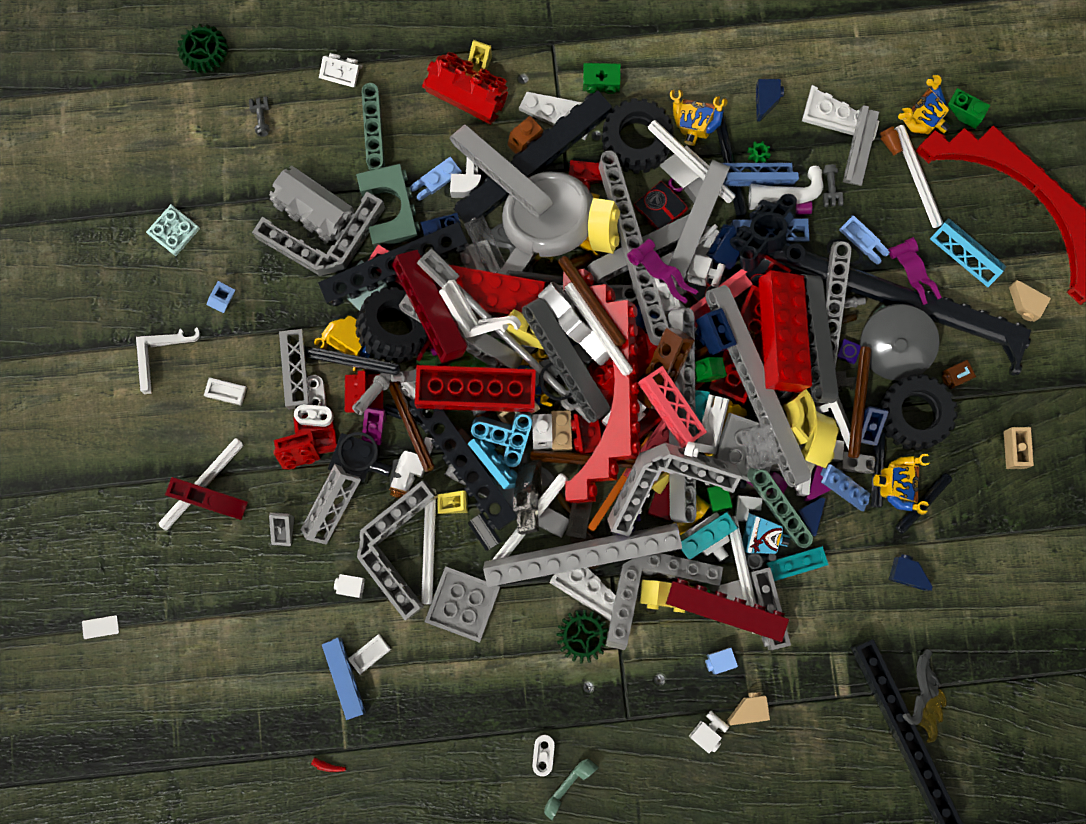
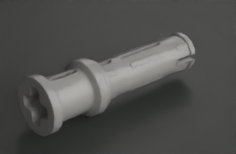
M381 373L374 377V383L352 406L354 412L362 415L380 392L389 388L391 374Z

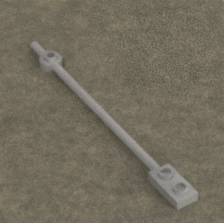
M432 248L417 262L441 288L449 280L454 279L456 281L459 277ZM457 283L469 306L482 319L493 318ZM501 329L495 330L540 375L543 367L507 331L504 333ZM545 370L543 374V379H545L561 395V397L567 396L570 393V390L567 391L548 371ZM573 395L561 401L562 406L566 410H576L590 423Z

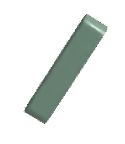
M367 83L362 87L366 163L369 171L385 167L381 98L378 87L373 83ZM370 92H374V93H375V94H374L373 96H371V97L367 96V94L370 93ZM372 109L377 110L374 114L368 113ZM372 127L378 128L374 132L369 131ZM372 145H379L377 149H371ZM374 162H380L378 167H372Z
M759 466L751 467L747 473L749 481L787 535L799 547L806 548L810 546L813 541L812 534L773 478L763 468ZM762 472V477L759 480H755L756 475ZM773 488L772 493L766 496L767 490ZM783 503V508L777 511V506ZM794 518L793 523L788 526V521ZM804 533L803 539L798 541L799 536Z

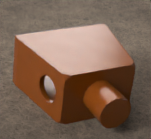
M529 116L510 132L508 146L515 154L520 151L523 152L527 149V145L533 140H538L544 131Z

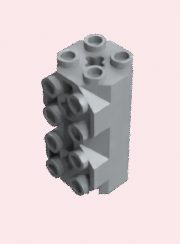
M290 166V170H283L273 183L274 193L270 191L269 194L271 197L270 201L274 203L273 206L281 212L285 210L289 213L288 216L295 222H298L300 219L304 224L303 227L311 233L313 231L319 234L318 237L324 242L328 243L329 240H338L342 229L346 228L351 220V215L354 214L353 207L295 167Z

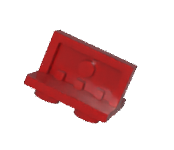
M358 371V375H345L346 413H356L352 406L374 383V377L380 374H367L366 371ZM383 390L368 407L383 409Z
M574 414V419H571V426L574 434H577V438H574L575 450L580 452V454L594 453L602 438L599 420L588 423L581 415Z
M311 430L274 440L275 450L273 452L282 469L290 470L296 468V466L312 464L320 460Z

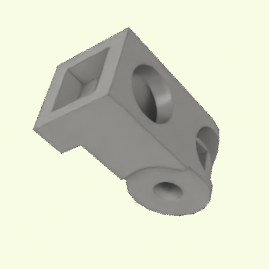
M843 452V460L837 462L836 468L843 472L873 474L875 472V457L860 454L858 458L854 459L848 457V452Z

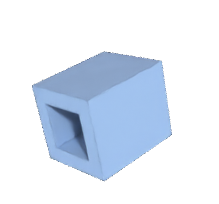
M218 281L209 296L207 305L224 313L234 295L235 289Z
M732 648L708 654V659L705 660L708 671H712L713 674L738 667Z

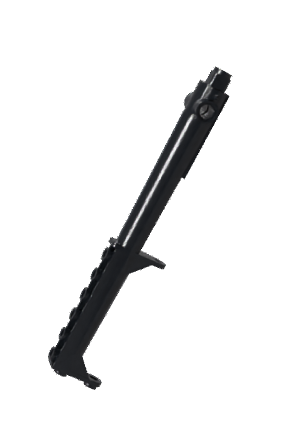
M786 243L780 250L767 254L770 258L791 269L790 273L820 276L823 285L826 286L829 258L805 250L802 245L797 243ZM837 264L834 267L835 274L839 275L842 273V265ZM849 266L847 291L888 305L907 304L915 306L924 311L933 322L999 343L1011 362L1009 374L1012 376L1020 374L1022 370V364L1020 363L1024 351L1031 342V338H1029L1031 330L1025 328L1024 324H1013L1004 317H994L987 311L971 309L972 306L963 303L957 304L948 297L937 299L934 292L925 291L927 304L923 305L917 290L914 291ZM835 283L832 288L840 290V285Z

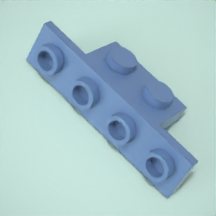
M829 464L827 469L823 468L820 474L823 477L821 483L864 512L871 494L833 465Z

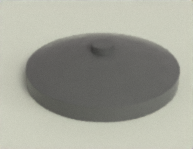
M893 304L878 310L867 320L862 329L860 348L862 346L871 348L869 368L883 378L899 381L910 375L916 374L919 376L932 365L939 350V334L933 320L921 309L907 304Z

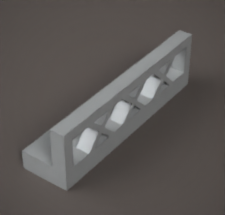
M863 105L859 109L843 177L844 183L861 186L863 183L879 115L878 111L869 110V106Z
M303 330L279 331L285 407L296 409V406L309 405ZM299 334V342L293 347L290 335ZM294 352H297L301 358L296 366L292 363V354ZM296 370L302 374V379L298 384L294 383L293 374ZM297 389L304 393L303 401H296L295 392Z
M334 464L301 528L306 540L322 544L328 543L361 480L358 476L345 473L342 466ZM345 479L353 481L351 486L343 489L342 485ZM343 495V501L334 506L335 498ZM334 512V518L326 522V515ZM326 528L324 537L316 536L318 531Z

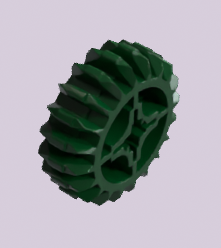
M199 23L198 28L192 25V30L186 29V35L181 34L182 40L178 41L180 47L177 48V51L180 53L179 58L183 61V64L186 67L188 66L191 71L195 69L198 73L201 70L207 73V69H210L213 72V67L220 68L219 62L225 63L223 57L228 54L226 51L228 50V45L222 32L217 31L216 27H210L208 24L203 27Z
M584 609L583 615L580 616L579 611L576 610V617H573L571 613L568 614L571 619L569 622L565 618L562 619L566 626H558L559 629L563 630V633H557V636H563V640H559L557 643H564L565 646L560 650L561 652L566 649L568 650L565 655L567 658L570 654H573L572 661L575 662L578 656L580 657V663H583V657H587V661L590 663V656L593 655L596 660L598 659L596 652L604 654V651L600 649L601 646L608 647L606 643H603V640H607V636H604V633L608 632L609 629H602L606 622L603 621L599 624L600 615L596 619L592 618L594 611H591L590 615L586 616L587 610ZM582 620L591 621L598 630H586ZM576 621L578 632L574 636L567 637L568 628ZM580 626L584 633H593L589 638H586V647L582 639L573 640L574 637H578V634H580ZM600 636L597 646L590 651L589 640L592 637ZM580 642L584 653L574 651L568 643Z

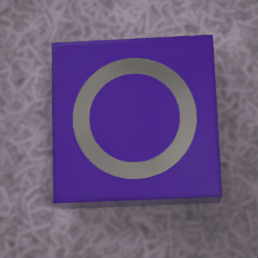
M844 339L837 358L855 364L860 352V345Z

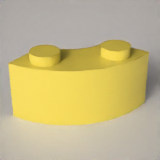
M593 198L588 219V237L591 248L594 251L613 254L615 248L619 245L617 224L620 210L614 201Z
M806 389L793 395L782 406L799 446L810 440L817 423L816 407Z
M816 411L817 423L815 431L810 440L804 443L801 452L806 461L826 468L828 463L832 462L834 458L833 451L839 428L834 418Z
M642 580L641 604H647L648 609L659 610V606L674 608L673 612L685 613V610L665 604L672 583Z

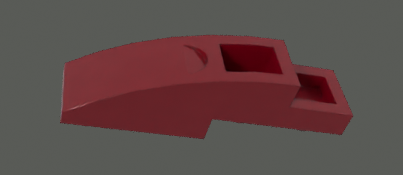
M171 477L165 496L239 520L243 519L248 504L247 501Z

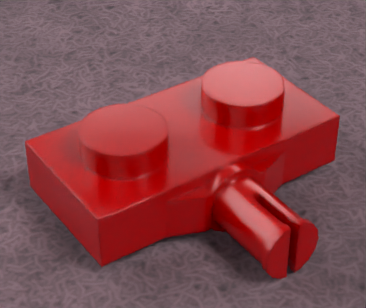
M570 160L569 175L580 180L589 191L590 184H603L599 163Z

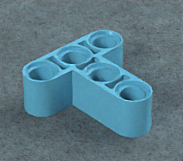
M516 412L512 425L486 417H476L472 422L471 432L478 439L506 446L504 462L509 467H516L522 459L532 426V415L530 412ZM520 417H526L528 419V422L520 423L518 419ZM478 424H482L485 426V429L483 431H479L475 428V426ZM499 429L502 430L504 434L502 436L495 435L494 431ZM521 435L523 439L521 441H515L513 439V436ZM509 453H515L518 457L515 459H510L507 455Z

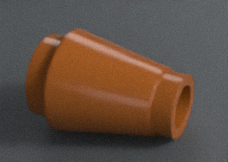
M893 126L880 133V139L889 151L892 152L893 156L903 151L898 131Z

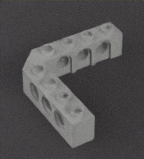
M366 192L361 200V205L355 214L351 215L350 222L345 229H342L341 236L335 245L331 246L327 254L318 249L311 248L301 239L299 241L291 236L288 231H282L264 217L260 219L252 233L259 241L317 275L322 276L346 270L370 233L369 226L375 225L384 211L385 205L381 199Z
M663 443L639 453L607 519L611 532L630 536L634 528L633 524L638 514H641V508L646 498H649L650 490L662 471L670 474H680L690 480L693 478L704 482L706 485L719 486L723 490L734 493L742 475L736 464L698 453L697 457H690L684 455L685 448L669 443Z
M426 481L418 483L360 530V545L357 558L404 620L410 619L424 608V605L384 555L378 544L438 497Z
M662 553L632 558L624 563L620 571L606 646L625 650L628 645L641 575L661 577L667 579L666 581H677L679 578L688 581V585H700L716 592L720 587L723 567Z

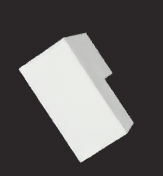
M736 496L734 516L737 517V520L747 522L749 510L761 511L762 498Z

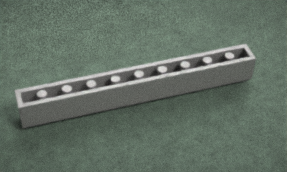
M677 523L634 531L631 532L629 537L619 534L484 561L483 570L487 587L682 549Z

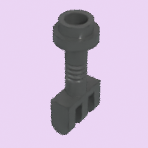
M267 96L263 97V104H261L260 98H256L257 105H254L253 99H249L251 113H257L258 125L255 126V132L260 137L267 136L270 131L269 125L265 124L264 111L270 110Z
M834 164L824 166L823 174L827 175L829 193L822 195L823 206L828 207V199H830L831 206H836V199H838V205L843 206V192H836L835 174L838 173V168Z

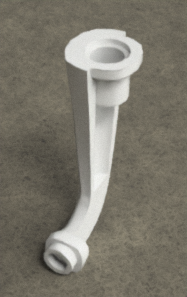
M811 166L809 168L808 178L811 180V185L805 188L750 184L749 209H756L760 200H767L776 204L784 194H793L797 198V204L816 199L823 190L822 169L819 166Z

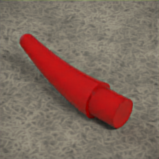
M315 757L311 762V765L318 770L327 772L346 771V767L331 765Z

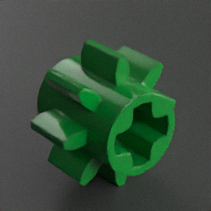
M764 141L758 144L754 142L753 148H748L747 152L751 154L748 160H752L754 163H765L766 159H769L771 156L770 153H767L770 146L766 147Z

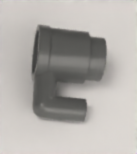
M758 553L745 554L749 572L759 570L763 563L776 560L775 554L762 556Z

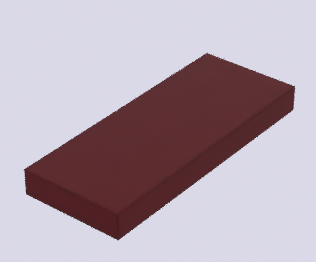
M430 339L427 340L416 359L419 362L427 349L431 350L433 346Z

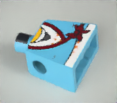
M749 513L742 542L744 551L747 553L776 554L779 545L788 546L790 537L789 535L782 534V526Z

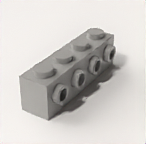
M771 568L750 572L756 604L766 607L765 611L773 613L774 610L782 612ZM787 628L782 642L761 636L763 645L768 650L791 646Z

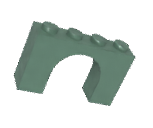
M400 164L356 174L362 197L366 192L372 195L390 193L401 201V210L395 219L386 223L369 226L374 249L377 245L384 248L417 240V233L421 232L418 222H414L413 219L416 211L414 204L410 205L409 198H412L410 187L405 185V181L408 180L406 170H402Z

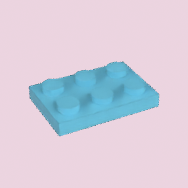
M472 439L468 443L503 489L516 488L521 484L518 480L519 475L513 469H509L504 462V457L501 454L498 455L494 450L495 445L492 442Z

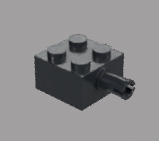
M341 433L328 466L329 471L332 470L334 464L342 466L345 473L358 476L361 479L360 482L366 485L372 472L389 477L392 465L379 462L377 459L370 468L363 471H352L346 468L341 463L338 455L339 445L347 436V434ZM350 437L343 444L341 454L348 466L362 468L372 461L375 449L372 443Z

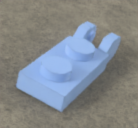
M449 157L410 186V190L414 192L425 185L426 189L422 190L416 197L421 201L451 181V174H461L462 172L453 159Z
M852 216L839 229L842 234L876 264H880L882 260L872 250L874 247L883 256H887L890 253L880 242L881 240L855 216Z

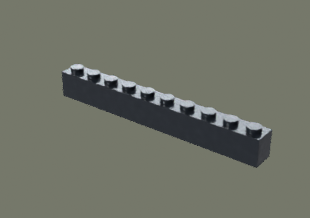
M598 90L594 94L590 93L584 99L585 101L580 105H575L566 117L562 116L559 118L554 127L551 129L547 128L538 140L531 141L527 145V149L516 153L510 163L527 178L540 173L605 120L608 113H612V106ZM488 176L484 180L483 185L471 190L466 199L459 200L453 210L470 230L474 227L475 223L480 222L506 201L509 193Z
M867 639L850 647L935 824H963L916 726L909 724L903 718V714L910 713L874 639Z

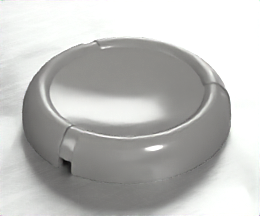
M542 172L528 177L530 181L549 196L553 203L539 217L534 216L510 194L508 195L502 213L503 227L508 239L519 250L530 255H534V252L539 253L540 257H552L575 249L587 239L588 219L593 196L586 185L577 178L561 172Z

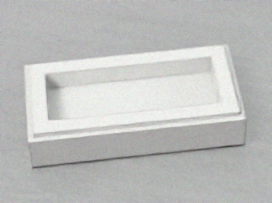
M209 378L204 396L242 406L247 387Z
M378 634L349 657L348 660L356 671L362 674L387 654L391 648L382 636Z

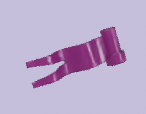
M913 237L905 240V243L888 249L891 259L897 258L903 265L908 281L918 291L923 305L927 304L923 286L919 281L930 286L937 299L942 298L936 283L929 279L924 263L916 253L918 245Z
M647 239L637 249L633 248L627 253L628 260L633 265L637 266L642 263L652 277L662 279L667 284L673 297L684 304L688 300L678 293L671 275L682 289L695 295L698 293L696 289L685 283L681 272L676 267L668 266L661 260L659 255L653 250L656 246L651 239Z

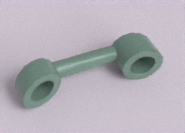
M590 759L581 761L548 800L544 814L550 820H553L562 803L560 799L578 777L585 780L599 767Z

